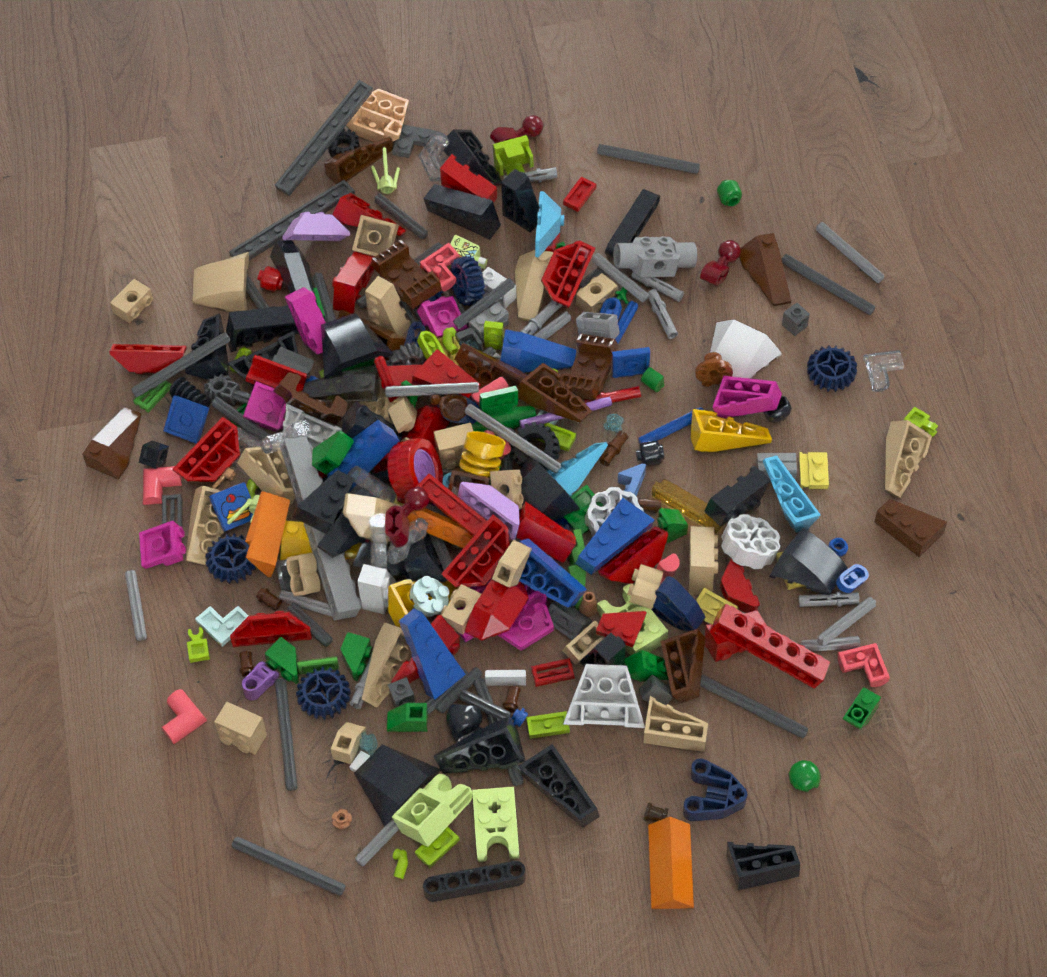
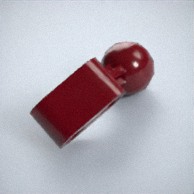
M530 115L523 120L522 127L517 131L514 128L498 127L491 132L490 139L494 143H499L525 135L536 137L541 134L544 125L540 117Z
M734 240L723 241L718 249L720 258L717 262L712 260L703 267L700 279L715 286L724 282L730 269L727 266L728 263L736 261L741 254L739 244Z
M413 487L409 489L405 494V504L402 507L392 506L387 510L385 533L394 547H403L408 542L409 519L407 516L412 511L416 512L425 509L429 504V495L424 488Z

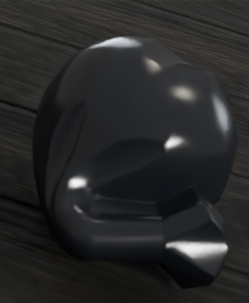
M453 704L448 709L446 723L456 743L483 729L480 727L482 714L477 706Z

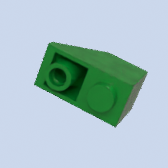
M339 430L313 448L312 466L327 475L340 466L354 440Z
M659 509L657 518L658 528L667 531V544L687 534L688 524L679 510Z
M347 632L341 646V654L353 680L358 681L366 668L365 662L367 658L371 657L373 647L371 646L370 638Z
M280 637L265 652L266 664L270 669L278 670L286 681H292L297 685L299 674L296 648Z
M640 650L625 658V666L628 667L631 679L645 682L653 674L659 680H669L664 658L644 650Z
M863 687L844 715L843 720L861 730L869 723L878 709L881 697Z
M405 703L388 711L387 732H428L427 703Z

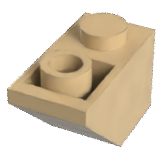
M400 396L389 403L387 410L398 433L411 430L415 424L417 411L408 398Z
M513 540L499 560L492 579L509 588L518 585L532 548Z
M346 722L338 730L332 744V758L352 764L366 727Z

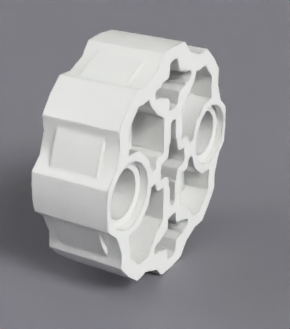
M609 487L606 491L596 493L591 499L585 515V524L589 527L591 536L593 537L614 510L616 503L618 504L622 498H625L643 511V508L638 503V498L631 492L622 491L619 487ZM596 502L603 503L604 507L597 506Z
M747 514L730 519L721 536L723 540L721 547L724 553L728 554L735 563L741 566H749L753 569H762L765 565H771L781 547L779 544L780 535L777 530L773 529L764 519L751 517Z

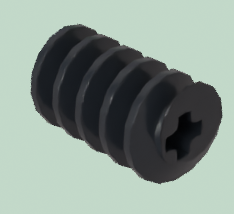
M180 377L173 382L170 388V396L172 398L173 396H179L206 407L210 406L211 399L206 398V395L201 393L199 389H196V386L191 385L190 381H185V377Z

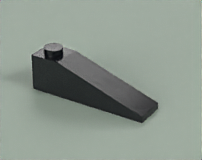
M292 240L276 241L270 258L276 269L280 272L290 293L302 287L313 292L310 266L303 253Z
M364 488L357 493V495L378 498ZM342 512L319 542L317 548L334 558L351 549L355 544L365 542L366 538L358 536L351 526L349 519Z
M411 526L404 553V567L409 574L413 573L417 579L429 576L439 582L447 581L441 575L444 570L442 565L438 564V556L429 534Z

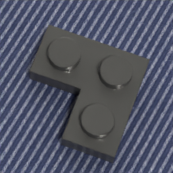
M403 125L400 137L394 144L393 155L410 158L414 145L431 148L435 138V130Z

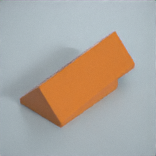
M261 492L245 540L250 545L246 558L269 578L272 577L276 566L290 500L271 493Z
M667 817L649 824L651 909L694 908L690 824L673 817Z

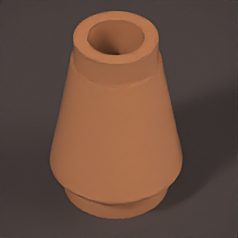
M593 592L584 593L579 606L580 612L587 617L597 613V601Z

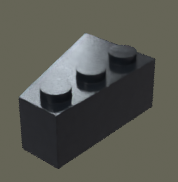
M355 402L343 415L342 432L350 438H354L379 420L393 429L399 442L402 441V432L398 433L394 424L385 420L383 416L372 412L365 405Z
M751 467L747 476H739L736 479L738 482L732 487L727 485L710 498L704 512L719 526L728 523L732 518L735 519L739 515L746 514L750 510H756L760 506V500L770 479L757 467Z
M610 633L579 662L584 667L586 664L625 666V642L619 636L616 637Z
M727 842V858L738 891L796 878L800 875V861L794 846L774 844L754 846V843L736 845L734 842Z

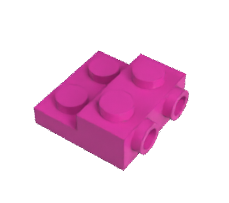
M442 296L432 302L430 300L424 301L417 310L424 327L428 326L431 333L437 339L443 337V331L446 328L453 327L456 333L468 328L467 325H464L458 329L453 323V320L461 315L453 296L447 298Z
M256 381L243 418L277 432L279 428H283V421H285V418H283L286 411L285 401L273 392L274 388Z
M170 521L139 532L141 566L147 569L161 563L169 566L183 561V554H186V548L182 543V537L185 536L183 528L174 521Z

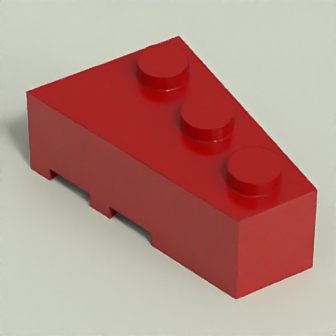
M438 349L435 350L412 377V383L416 385L477 382ZM459 393V394H461V395H463V396H465V397H467V398H469V399L471 400V395H472L473 393Z

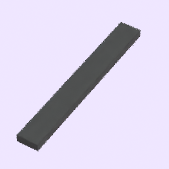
M358 80L275 184L277 189L289 196L292 194L374 90L371 86Z
M342 180L230 250V256L234 257L249 252V260L275 245L276 241L283 240V235L292 221L300 216L299 214L303 212H310V214L326 213L337 206L342 196L349 193L355 194V190L345 180Z

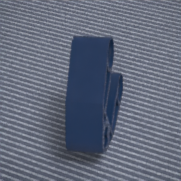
M667 576L655 591L656 599L651 610L657 617L671 626L689 632L698 629L706 617L697 601L673 577Z
M702 758L693 761L691 765V779L695 783L708 785L705 798L690 796L685 799L683 815L687 820L724 819L745 807L747 791L731 772ZM703 769L705 772L697 773L695 770ZM694 806L697 808V810L691 811L688 809V807Z

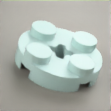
M424 576L415 582L410 589V599L413 598L414 608L425 616L439 615L445 605L448 606L449 589L434 578ZM426 593L430 594L433 599L429 600Z

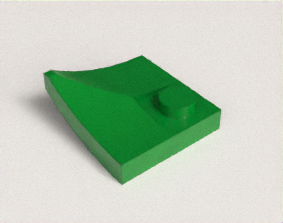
M585 485L571 496L580 510L571 512L562 518L572 530L581 529L582 535L590 531L589 527L585 524V515L591 499L595 495L588 485ZM596 502L597 506L604 507L601 502Z

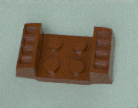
M402 240L372 258L371 266L381 278L394 285L399 298L412 309L439 291H442L439 278L433 271L427 274L409 255V247Z
M580 333L576 341L579 350L569 374H561V380L565 384H569L575 396L594 401L599 392L602 391L612 368V352L617 351L619 345L614 338Z
M288 372L273 390L274 393L284 399L285 404L300 409L305 414L321 421L325 420L337 424L346 413L348 403L339 396H336L326 406V403L321 400L309 398L306 392L296 391L295 389L301 376Z

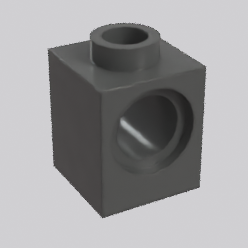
M795 303L783 313L782 326L792 335L796 336L808 327L810 313L801 305Z
M407 677L388 684L389 695L395 708L405 703H415L414 693Z

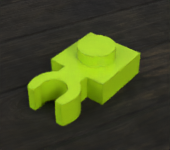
M199 627L197 635H193L192 630L188 629V635L191 640L187 642L190 663L209 660L207 638L203 639L204 632L202 627Z

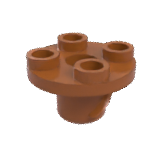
M717 352L706 354L704 361L695 369L696 378L705 387H709L712 384H721L724 376L732 377L733 375L732 365L722 360V356Z

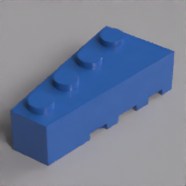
M379 420L352 438L354 443L340 466L327 474L329 478L339 470L355 478L349 492L399 442L394 430Z
M622 498L580 553L575 564L592 575L616 554L623 551L630 543L638 539L640 535L647 532L652 527L655 519L625 498Z
M529 538L521 540L520 543L532 549L519 582L530 586L531 589L545 594L566 607L575 605L587 589Z
M414 608L401 618L399 623L406 642L410 647L413 661L416 663L425 693L435 700L466 674L425 615Z

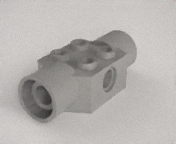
M664 236L635 237L633 243L615 244L613 253L614 265L617 269L630 268L639 277H675L678 268H694L696 266L697 247L694 242H675L672 238Z

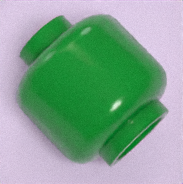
M724 180L717 187V194L723 205L731 207L740 202L742 191L735 180Z

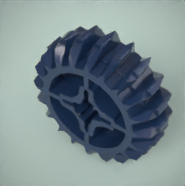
M463 256L455 259L451 263L450 268L451 273L456 277V282L451 287L454 291L453 294L456 295L457 300L464 306L474 305L485 294L481 266H478V261H475L474 257Z
M828 345L826 349L822 346L819 350L815 349L807 362V375H809L810 381H814V386L820 385V390L827 388V392L830 389L836 392L838 388L843 391L845 386L849 387L857 375V362H855L854 356H850V351L844 352V347L838 349L837 345L834 348Z
M235 533L232 537L226 534L224 539L218 537V542L212 541V547L207 549L208 553H206L205 557L208 571L210 574H213L215 579L219 578L222 583L227 580L230 584L232 580H235L238 584L240 578L246 580L245 575L252 576V570H256V566L246 558L250 545L245 542L246 539H244L242 534L239 537Z
M322 666L321 671H317L314 668L313 674L307 672V678L301 677L302 684L297 685L299 690L296 692L297 702L303 712L307 711L309 717L314 714L316 720L319 716H322L325 720L327 715L333 718L335 712L340 715V708L346 709V703L350 701L349 695L351 690L349 689V682L346 681L344 674L340 675V671L336 670L333 672L331 667L325 671V668ZM317 684V686L314 689H312L309 693L310 689ZM321 688H322L323 692H325L326 698H325L324 694H322ZM336 694H338V696L332 702H330L331 699L335 697Z

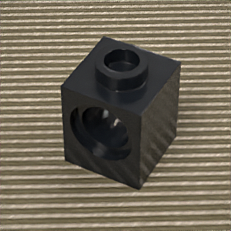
M153 440L143 444L138 463L155 469L164 465L169 446Z

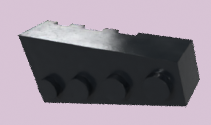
M434 184L423 198L429 212L489 240L501 226L493 200Z
M288 305L229 312L226 333L231 340L228 343L230 352L237 351L236 348L241 346L246 348L252 347V343L259 341L264 343L271 342L275 337L279 336L280 338L293 331L295 335L299 334Z
M553 744L518 766L523 777L582 828L600 817L597 807Z

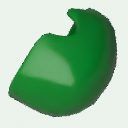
M801 760L791 766L788 774L790 784L795 789L804 792L818 788L821 781L819 768L811 761Z

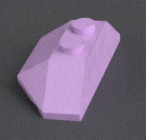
M303 212L292 221L283 235V240L341 241L350 236V232L333 215L324 214V212L316 214Z
M468 482L460 483L457 497L487 521L494 514L509 528L510 540L516 539L519 527V506L491 485Z

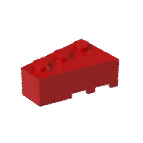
M451 154L440 168L441 186L493 200L494 203L497 199V187L480 174L478 176L474 175L468 170L469 166L466 164L462 166L455 161L456 157Z
M354 251L351 257L347 258L346 264L340 268L338 276L334 277L332 281V287H334L333 310H344L351 314L355 313V302L361 297L359 294L362 288L367 287L374 272L371 261L375 256Z
M524 503L519 511V527L516 538L520 540L529 538L546 554L564 563L576 545V536L529 503Z
M758 610L746 613V615L766 625ZM712 624L706 625L705 646L715 662L727 660L732 654L746 651L710 631Z

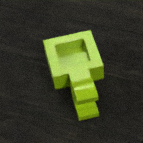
M916 407L904 418V420L910 421L932 437L937 434L936 429L938 425L929 421L930 415Z

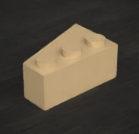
M377 276L365 290L369 321L402 336L412 324L404 316L406 311L404 308L401 309L399 305L401 300L394 285Z
M691 526L689 554L690 595H700L703 588L713 592L714 574H718V562H714V560H718V549L714 548L718 546V535H714V527Z
M650 696L644 731V743L704 752L708 723L687 713L683 714L673 709L672 706L668 704L666 706Z

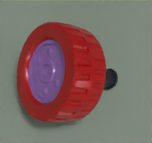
M423 438L409 439L395 444L388 456V470L379 471L378 473L374 472L370 476L371 484L374 487L391 484L394 492L403 502H405L407 491L416 487L429 473L443 484V469L439 455L434 446Z

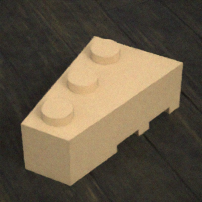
M279 446L245 448L237 462L262 492L289 499L290 504H292L296 497Z

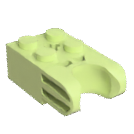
M630 584L623 587L622 597L626 602L624 606L614 607L606 600H601L597 603V612L601 617L603 613L647 612L634 647L625 646V650L630 656L640 650L650 653L661 646L662 640L668 639V630L650 608L629 602L631 596L627 595Z
M438 774L423 789L419 788L392 818L402 834L428 847L471 802L473 793L470 787L463 784H458L452 789L449 777L444 774Z
M514 787L472 790L477 861L485 862L488 849L496 843H501L507 847L510 859H519Z

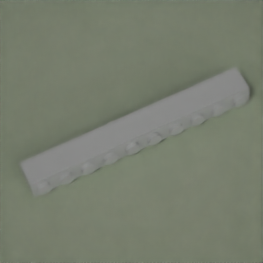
M306 436L284 439L280 448L298 505L323 483L321 476L318 475V469L312 466V445L308 443ZM304 523L333 620L356 617L361 609V600L356 596V585L354 580H351L350 566L344 557L345 552L332 558L317 548V545L326 534Z

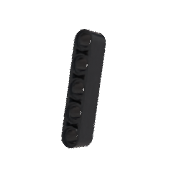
M645 189L640 192L607 244L606 255L613 257L616 243H633L635 237L640 235L657 208L660 195Z
M511 861L431 876L425 879L423 883L424 895L428 901L436 902L520 886L526 879L525 866L520 861ZM513 871L521 872L519 876L511 875ZM492 875H499L501 878L492 880L490 877ZM476 878L479 879L480 882L477 884H471L470 880ZM456 882L459 884V886L456 888L449 887V884ZM432 886H436L438 888V890L435 892L428 891V889Z

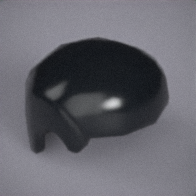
M781 396L777 410L765 411L763 413L768 421L777 423L784 421L790 415L792 407L785 396Z

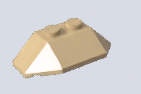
M346 493L343 514L349 519L351 526L359 537L388 544L390 540L385 533L386 512L392 506H402L375 497Z

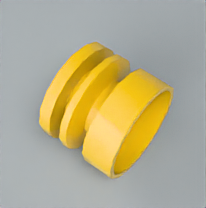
M467 432L464 448L467 450L462 452L459 466L472 474L491 477L490 471H499L501 461L497 457L503 456L506 442L500 437L489 433Z

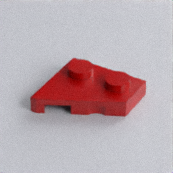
M647 612L603 613L596 629V634L606 637L612 633L616 637L619 636L625 642V645L634 647Z

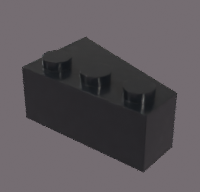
M514 169L501 182L502 214L531 233L537 227L539 205L529 177L525 173Z
M337 470L296 507L292 517L326 534L332 526L345 500V495L349 492L355 478Z

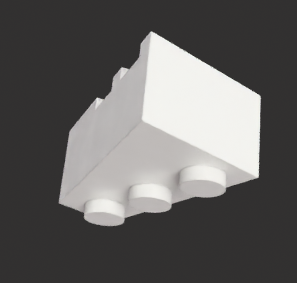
M363 564L358 578L362 609L385 615L388 608V586L396 583V580L386 569Z

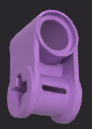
M264 661L259 662L242 681L245 698L257 700L275 683L279 673L272 671L266 666Z

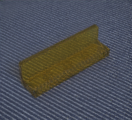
M663 479L661 483L656 481L652 486V497L662 500V503L679 510L681 514L703 527H714L715 534L721 529L722 526H719L704 512L708 504L667 479Z

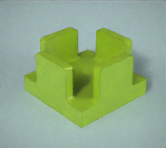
M527 135L493 144L494 167L500 176L504 175L503 170H505L507 175L514 169L524 173L522 165L526 163L529 164L530 168L534 167L533 154L529 147Z

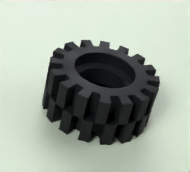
M343 129L328 147L330 156L333 158L337 154L360 147L358 135L354 131L351 133L350 129L347 132ZM341 143L350 144L348 147L345 148L338 147V145Z

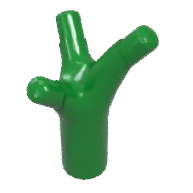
M622 286L620 291L615 292L618 294L616 298L628 304L629 302L626 299L628 290Z

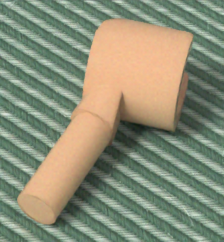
M228 468L211 487L216 489L225 479L232 481L236 473Z

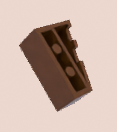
M889 499L877 510L874 523L918 557L944 534L947 521L892 499Z
M699 629L661 641L672 696L680 703L699 697L706 639Z

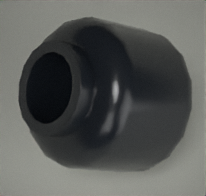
M657 441L641 443L639 450H636L637 461L646 464V467L661 464L662 459H664L663 445H659Z

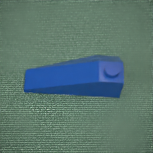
M505 330L500 361L524 373L534 371L542 363L556 370L568 369L573 366L576 349L523 332Z

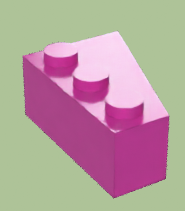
M302 287L285 296V300L303 344L318 355L323 352L321 324L326 322L315 302L316 297L314 293Z
M724 376L714 401L713 409L717 416L721 418L777 410L782 393L776 381Z

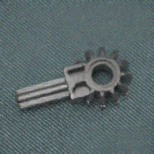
M407 342L406 346L400 345L399 350L392 351L394 355L388 357L389 360H386L387 366L422 365V362L425 361L423 351L415 343L410 345ZM376 365L364 369L367 378L379 374Z
M214 374V378H208V383L204 384V394L211 399V404L216 397L232 406L237 401L247 404L251 395L241 391L239 384L233 382L229 375L225 377L221 374L217 377Z

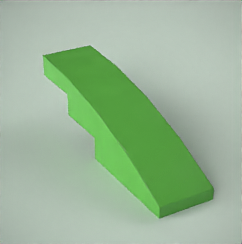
M581 529L573 530V534L576 536V545L568 556L570 566H568L567 572L585 587L586 571L575 564L578 556L585 548ZM583 596L574 605L575 609H579Z

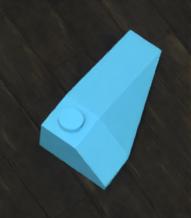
M540 191L539 196L540 208L536 229L535 257H540L560 233L561 226H564V215H561V208L544 191Z
M607 442L595 443L575 455L576 458L560 463L561 468L557 473L551 470L547 472L571 497L572 493L580 487L608 444Z
M778 456L765 458L763 464L786 520L796 533L800 532L802 528L809 529L821 514Z

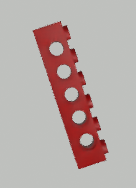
M725 604L717 612L710 630L713 633L814 689L824 681L830 661L824 659L823 656L815 654L805 646L790 640L787 636L774 631L771 627L740 612L734 606Z

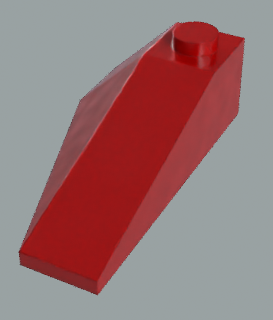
M352 193L340 198L332 214L343 225L347 224L358 227L361 215L397 224L392 219H384L382 212L370 209L369 203ZM399 225L396 235L402 236L407 230Z
M439 614L431 625L450 653L455 655L460 649L459 635L443 616ZM412 656L410 661L406 660L391 683L407 677L410 684L419 678L418 669Z

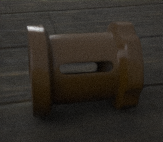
M649 802L643 820L647 821L649 819L657 822L667 818L669 808L662 809L653 806Z

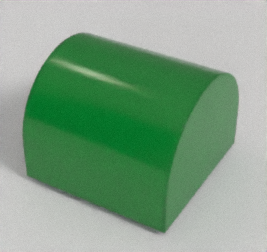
M651 367L641 377V382L655 392H659L665 386L664 376Z

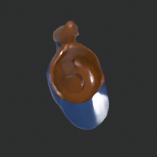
M434 394L431 397V404L438 406L442 416L448 421L461 424H474L477 422L465 413V409L469 404L480 409L478 404L461 394H448L441 398L439 395Z

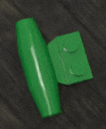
M516 386L480 393V410L507 428L516 429L520 427V420L537 416L536 410L532 406H516L518 405V389ZM478 421L471 424L473 431L484 432L489 430Z

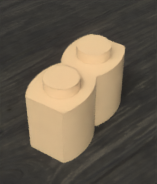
M307 553L288 557L287 570L291 576L290 586L293 595L300 596L320 591V579L316 573L317 562L314 554Z
M642 564L639 570L635 569L632 580L635 583L630 584L627 595L631 596L629 602L652 609L656 599L655 591L660 585L663 571Z

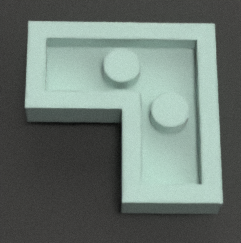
M210 606L196 617L195 620L223 647L231 640L230 635L248 615L237 606L222 618Z

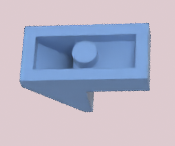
M642 463L618 473V483L626 486L625 492H631L637 497L646 474V464Z

